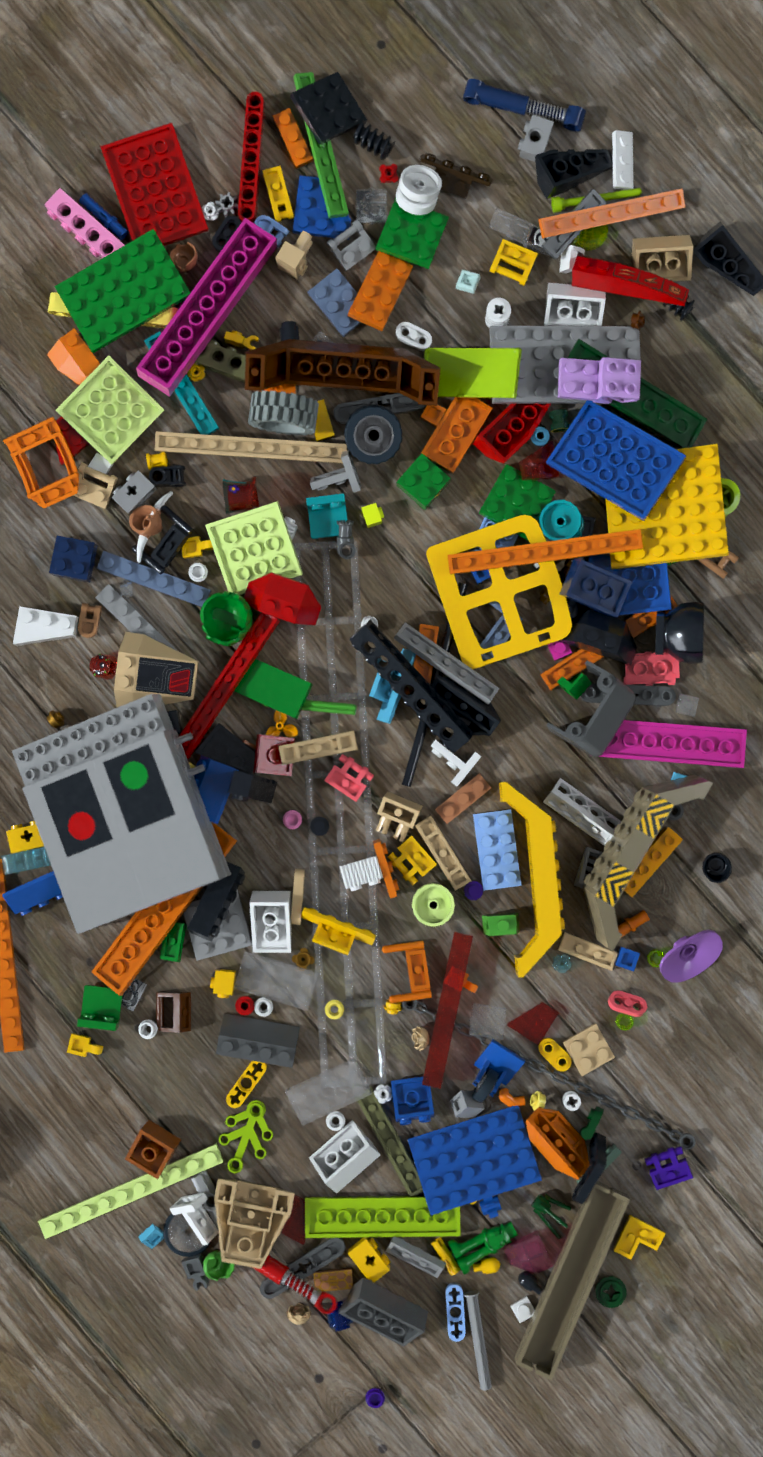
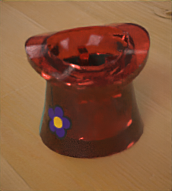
M252 476L251 481L246 482L223 479L226 515L259 507L256 476Z

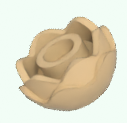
M416 1026L417 1028L412 1029L414 1032L412 1040L415 1042L414 1048L422 1051L429 1045V1034L425 1028Z
M301 1303L290 1306L287 1311L288 1319L296 1325L306 1323L311 1316L309 1306H304Z

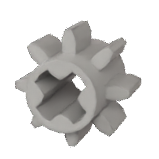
M230 192L224 196L220 194V201L215 202L217 206H221L217 209L218 213L223 212L225 218L231 214L235 216L234 211L238 209V204H235L238 201L237 196L232 198Z

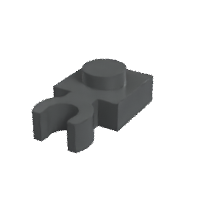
M201 1254L183 1258L181 1262L187 1278L194 1279L193 1287L196 1291L200 1288L199 1282L203 1283L205 1288L209 1286V1279L204 1276L206 1274L203 1270L204 1261Z

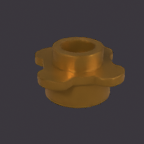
M301 948L297 955L292 956V962L299 966L298 969L300 971H305L306 967L315 961L314 957L308 954L306 948Z

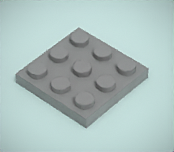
M238 889L235 901L228 908L229 912L226 919L222 920L219 926L220 932L212 942L189 931L196 961L252 945ZM201 900L191 902L185 910L184 917L187 928Z

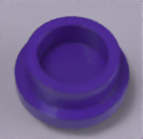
M470 881L465 885L464 894L470 900H478L483 895V887L477 881Z
M371 1388L366 1393V1403L372 1408L381 1407L385 1401L384 1392L379 1388Z

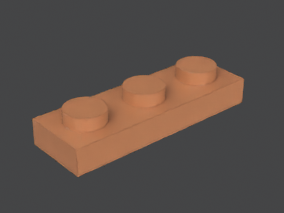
M479 773L439 805L435 811L448 824L490 790L491 787Z

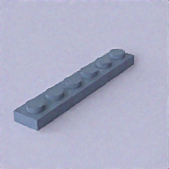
M103 551L97 566L98 570L199 607L203 606L211 592L210 589L163 573L160 575L150 567Z

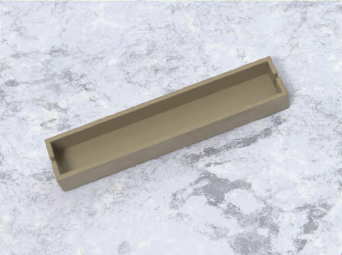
M597 1181L585 1202L580 1205L514 1357L516 1365L532 1371L533 1362L535 1363L534 1369L536 1374L549 1380L553 1379L628 1206L630 1198L627 1194L612 1187L609 1189L607 1185Z

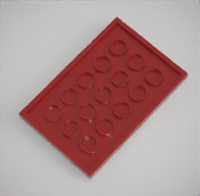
M172 123L100 146L132 241L152 229L155 230L163 246L209 231Z

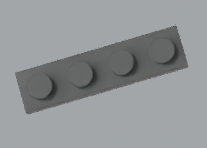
M591 189L572 212L602 206L607 202L594 189ZM582 230L549 237L541 246L553 259H557Z

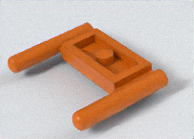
M424 941L383 946V953L405 951L411 993L391 995L389 997L390 1003L432 998Z

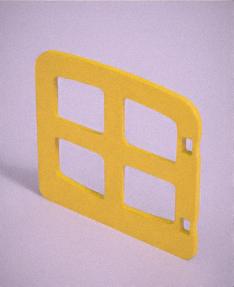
M520 515L436 544L427 549L426 556L461 661L473 670L562 640L571 632L572 621L566 597L559 594L562 589V583L554 561L538 563L540 566L538 571L511 580L506 577L503 568L490 569L492 585L489 588L466 596L460 595L455 574L450 575L447 555L462 553L476 547H480L482 550L495 549L496 540L520 532L526 534L530 544L546 542L537 520L532 516ZM545 585L552 605L555 623L549 628L526 634L514 602V596L522 591ZM496 601L501 606L511 639L508 642L483 649L474 634L467 611ZM549 632L550 639L540 642L538 635ZM492 651L494 658L483 661L481 655Z

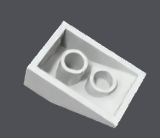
M252 891L250 915L253 953H291V891Z

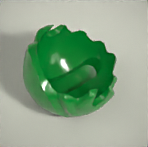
M229 591L218 592L210 596L204 602L200 611V618L203 623L202 630L207 634L206 638L223 646H232L242 641L249 632L253 622L252 611L248 602L242 596Z

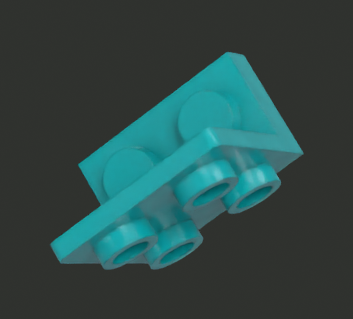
M344 493L306 498L311 538L339 536L337 521L345 520L346 522L347 520Z

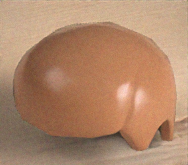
M187 242L185 245L178 243L169 254L176 269L180 272L190 271L196 266L198 261L196 247L190 242Z

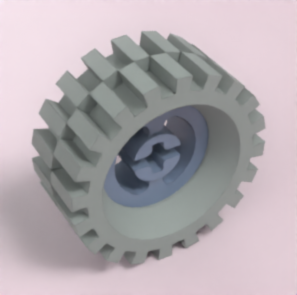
M256 391L251 396L248 424L252 425V427H258L260 430L276 432L278 434L312 435L315 433L319 403L312 398H306L303 395L298 396L294 393Z

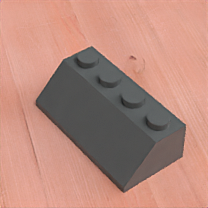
M224 1013L216 1054L292 1068L300 1027Z
M362 1278L351 1288L339 1310V1314L404 1347L425 1332L428 1311L417 1304L407 1301L404 1297L378 1286L371 1280Z

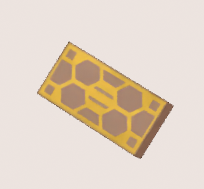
M352 1268L322 1270L313 1273L314 1288L316 1287V1290L320 1289L326 1292L347 1290L353 1287Z

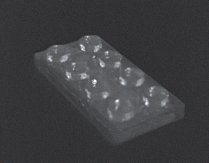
M245 951L234 989L308 1011L319 973Z
M354 1058L286 1089L285 1093L303 1126L371 1095L372 1091Z

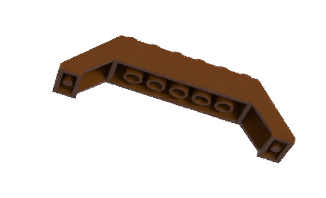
M287 339L246 351L245 390L264 391V389L283 384L400 393L417 401L418 404L437 406L440 367L404 348Z

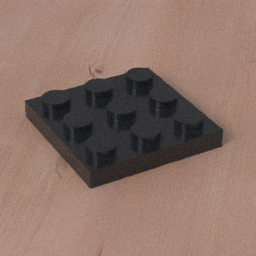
M339 72L294 91L290 95V98L319 145L357 128L363 120L365 123L367 122L366 116Z

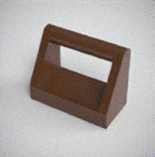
M156 992V1025L158 1031L175 1033L191 1031V992ZM164 997H173V1027H164Z

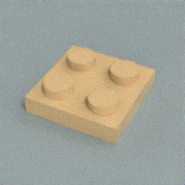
M596 1023L562 1041L581 1076L615 1058Z

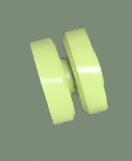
M425 884L417 889L413 896L412 908L414 915L424 925L433 927L443 925L451 918L454 912L455 903L453 896L441 884ZM435 901L437 907L430 908V902Z

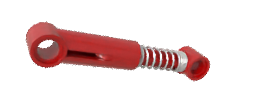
M269 1254L261 1269L253 1268L278 1285L281 1283L283 1285L286 1284L287 1288H292V1291L295 1290L297 1294L300 1293L301 1297L305 1296V1299H309L310 1303H313L321 1313L331 1314L338 1307V1301L334 1295L320 1289L316 1290V1287L313 1288L312 1284L308 1285L307 1282L302 1281L303 1279L294 1276V1273L289 1271L288 1266ZM326 1298L332 1300V1307L328 1310L322 1306V1302Z

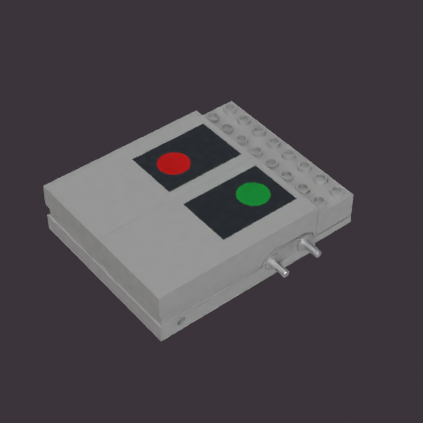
M161 694L147 695L12 751L25 785L23 787L24 794L77 934L231 875L194 778L195 774L205 771L204 765L202 764L191 769L181 744L193 739L192 733L178 736L177 731L172 726Z

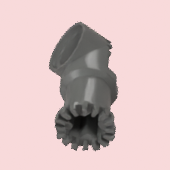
M345 520L337 521V525H339L337 552L340 557L348 560L356 554L354 537L352 536L354 521L346 520L345 522ZM345 545H350L351 553L346 556L343 555L342 548Z

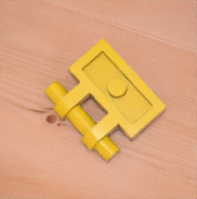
M412 835L398 847V850L402 853L399 857L393 852L388 856L392 866L397 868L403 874L404 880H408L412 886L418 882L414 876L417 871L423 877L437 865ZM405 859L412 864L413 868L411 870H408L402 863Z

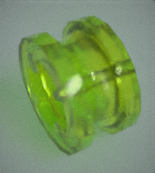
M653 949L647 954V961L652 967L658 968L660 967L661 960H658L659 963H655L651 960V956L654 957L653 954L657 953L662 959L664 954L658 949Z
M624 1013L618 1014L615 1020L618 1028L624 1031L631 1029L634 1024L632 1016ZM623 1016L630 1020V1022H627V1026L620 1025L619 1021H622L621 1018Z

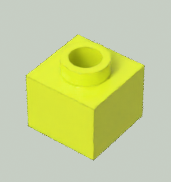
M376 503L361 507L367 528L382 524L381 518H384L381 507H377Z

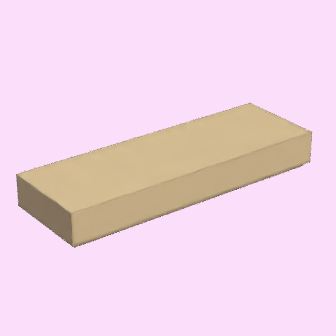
M564 932L558 950L611 971L619 954Z

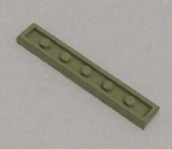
M372 1086L355 1094L354 1096L407 1193L410 1197L421 1193L423 1189L416 1166L382 1104L375 1097Z

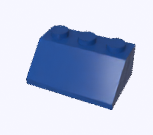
M201 755L196 767L203 764L205 771L195 774L194 778L210 822L218 824L230 794L228 792L234 770H239Z
M54 871L2 894L13 913H21L22 916L32 912L31 908L36 905L41 908L50 904L49 900L54 897L57 900L63 898Z

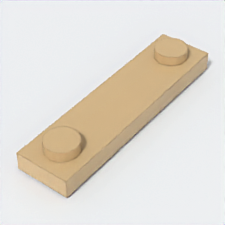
M354 731L279 746L282 765L358 750Z
M430 815L417 823L415 827L454 890L456 891L469 883L471 879L432 816Z

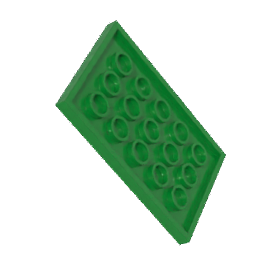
M154 229L54 286L92 353L186 300L190 294L189 289Z

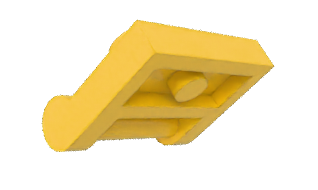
M502 239L489 272L499 273L525 286L538 253ZM500 260L524 270L523 275L500 266Z

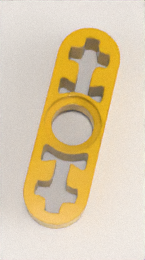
M250 1062L226 1097V1102L231 1108H238L243 1104L267 1069L266 1063L260 1062L263 1070L256 1072L254 1076L258 1078L255 1080L247 1071L252 1073L255 1068L253 1064H258L259 1062ZM243 1078L251 1079L252 1086L250 1088H244L241 1085ZM238 1086L242 1092H246V1095L241 1093L238 1098L240 1102L232 1103V1097L230 1096L237 1094L239 1090L235 1088Z

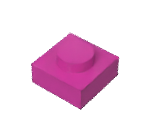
M560 641L547 644L554 661L572 654L569 644Z

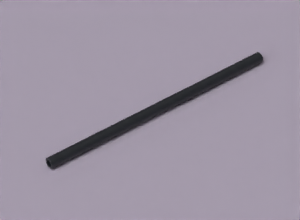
M458 584L461 596H465L467 584ZM448 622L441 648L449 653L453 634ZM436 668L434 669L430 685L433 684L437 676L442 677L443 675ZM421 720L419 721L402 785L408 787L412 785L428 725Z

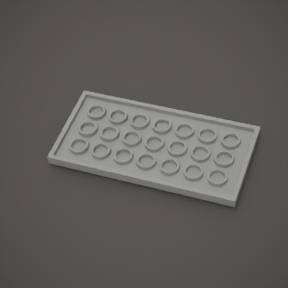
M631 326L489 327L490 348H521L522 350L516 399L492 398V404L586 403L587 400L558 398L559 359L568 357L578 339L609 358L641 360L639 329L632 328Z

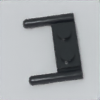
M166 505L161 506L160 511L175 524L165 534L152 552L151 557L145 551L142 553V560L160 575L164 573L165 568L169 566L188 540L189 535L194 531L189 524ZM134 545V546L132 547V551H133L136 555H137V545Z

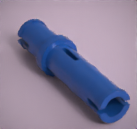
M87 193L80 198L79 203L100 220L107 230H111L120 240H123L128 235L129 231L117 222V218L106 212Z

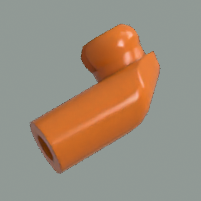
M507 1088L499 1090V1100L506 1106H525L524 1096L513 1097L509 1094Z

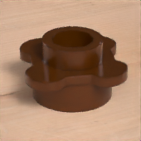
M641 310L638 313H633L631 318V327L639 329L640 332L641 327L643 328L645 325V316L641 314Z

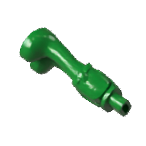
M512 1222L505 1225L501 1223L500 1226L483 1229L480 1234L465 1242L459 1243L452 1239L448 1241V1244L465 1275L470 1271L473 1264L487 1255L497 1253L499 1249L511 1242L510 1239L518 1236ZM483 1243L485 1244L484 1247L474 1253L461 1257L473 1248Z

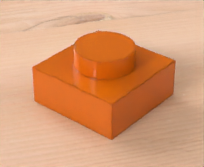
M427 405L420 418L437 427L446 409L439 405Z

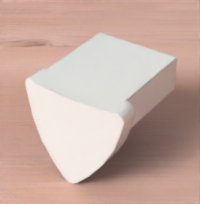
M569 245L561 253L559 272L565 274L572 272L577 256H584L585 250Z

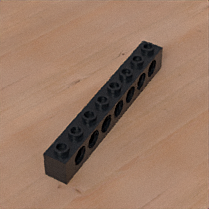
M371 620L352 635L349 639L352 646L364 655L365 660L378 670L380 677L389 682L392 690L400 694L405 704L416 712L418 718L429 726L430 731L442 740L443 745L448 750L455 753L471 739L474 732ZM368 642H372L375 648L370 647ZM381 656L386 657L388 662H384ZM394 670L399 671L401 676H397ZM407 685H411L414 690H410ZM420 699H424L427 705L421 703ZM433 713L438 714L440 719L435 718ZM446 728H451L453 733L448 732Z

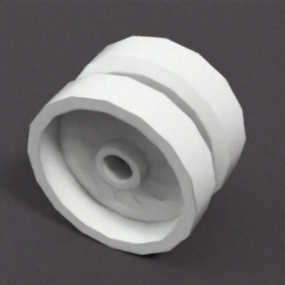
M412 165L405 168L401 174L396 191L398 205L404 211L415 215H424L433 211L442 187L440 176L433 169L423 165Z

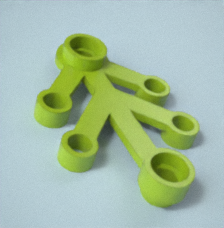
M259 1100L251 1101L245 1111L236 1115H229L225 1120L228 1127H234L237 1122L249 1118L245 1126L230 1133H222L219 1136V1143L223 1146L242 1136L235 1157H232L227 1164L228 1170L231 1173L236 1174L242 1170V1157L249 1139L254 1147L256 1158L263 1159L267 1154L266 1149L261 1146L254 1130V1125L257 1121L262 1130V1139L270 1141L273 1138V1131L268 1128L263 1117L266 1107ZM253 1107H259L260 1111L258 1113L253 1112ZM234 1118L235 1123L229 1124L228 1119ZM269 1131L271 1137L266 1138L264 1132ZM226 1136L228 1141L222 1142L221 1137ZM258 1150H263V1151H264V1155H263V1156H259V1155L257 1154V1151H258ZM238 1161L239 1167H234L232 1162Z

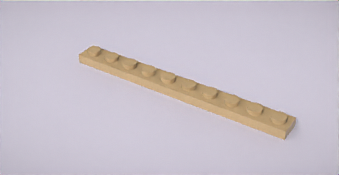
M158 431L155 434V451L343 464L341 454L347 451V445L339 443Z

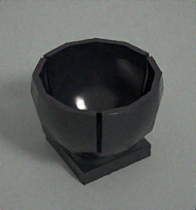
M681 603L667 614L665 611H657L655 654L663 655L664 652H667L679 662L689 664L703 663L704 603Z

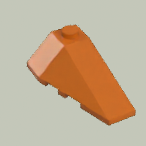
M75 328L62 336L47 354L57 370L78 385L100 365Z

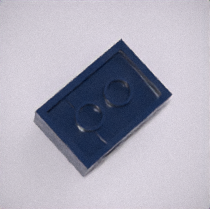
M574 558L559 594L608 616L617 618L632 581L582 559Z

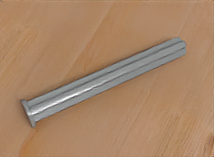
M468 1291L464 1293V1297L467 1299L481 1390H489L492 1385L478 1302L479 1291Z

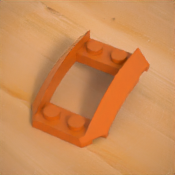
M53 416L16 434L14 433L3 440L10 450V455L21 475L28 499L30 498L37 502V505L46 508L78 493L79 473L70 448ZM54 439L69 475L39 488L25 451Z

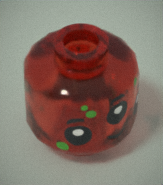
M97 654L90 661V671L96 678L111 680L116 675L117 659L112 655Z

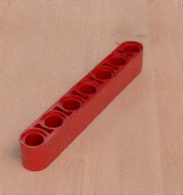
M256 91L249 93L246 99L238 215L241 223L245 219L242 217L245 212L252 213L251 217L246 218L252 223L255 222L257 217L265 105L262 94ZM253 101L260 102L258 106L251 105ZM253 119L259 121L256 125L250 124V121ZM251 138L258 139L255 143L248 142ZM250 156L256 157V160L253 162L247 161ZM248 175L255 176L251 181L245 179ZM248 193L253 194L251 199L247 200L244 198Z

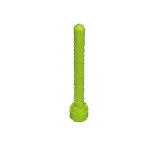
M635 188L599 195L605 201L639 196L642 190ZM560 196L552 197L553 213L561 212L565 207L576 206L585 196L570 199L560 198Z

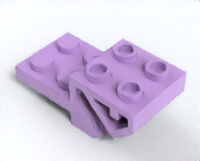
M603 357L599 361L560 358L558 398L593 401V403L609 404L612 400L621 403L636 402L640 399L641 360Z

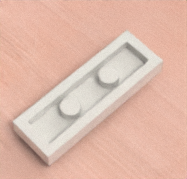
M615 130L612 133L613 189H633V132Z

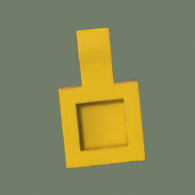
M226 331L224 336L225 343L240 348L245 347L249 350L256 349L250 343L252 341L259 342L257 336L252 335L245 338L238 331Z
M200 536L189 537L182 546L183 558L203 556L202 550H214L211 540L201 541Z
M71 1033L67 1053L86 1057L88 1052L100 1055L104 1046L91 1044V1037Z

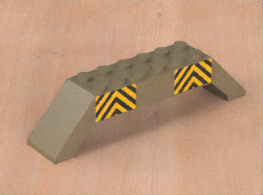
M694 774L642 787L635 794L632 805L626 809L622 822L614 829V836L605 844L601 857L596 859L592 872L584 880L583 891L595 938L611 951L614 950L623 935L618 931L614 909L616 902L673 807L697 798L704 800L713 785L712 782Z

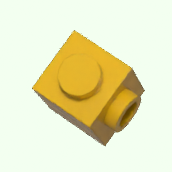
M215 970V977H211L210 982L213 994H217L219 998H229V995L234 994L235 970Z

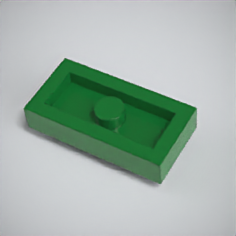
M176 922L163 940L160 959L175 962L181 961L187 924Z

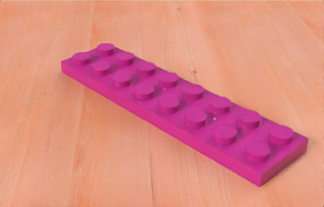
M624 720L605 752L599 757L744 768L747 730Z

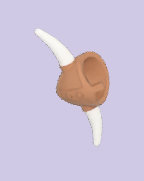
M172 491L162 496L154 506H139L130 515V527L139 534L137 544L138 563L141 562L147 540H149L150 536L158 534L163 529L160 508L173 495Z

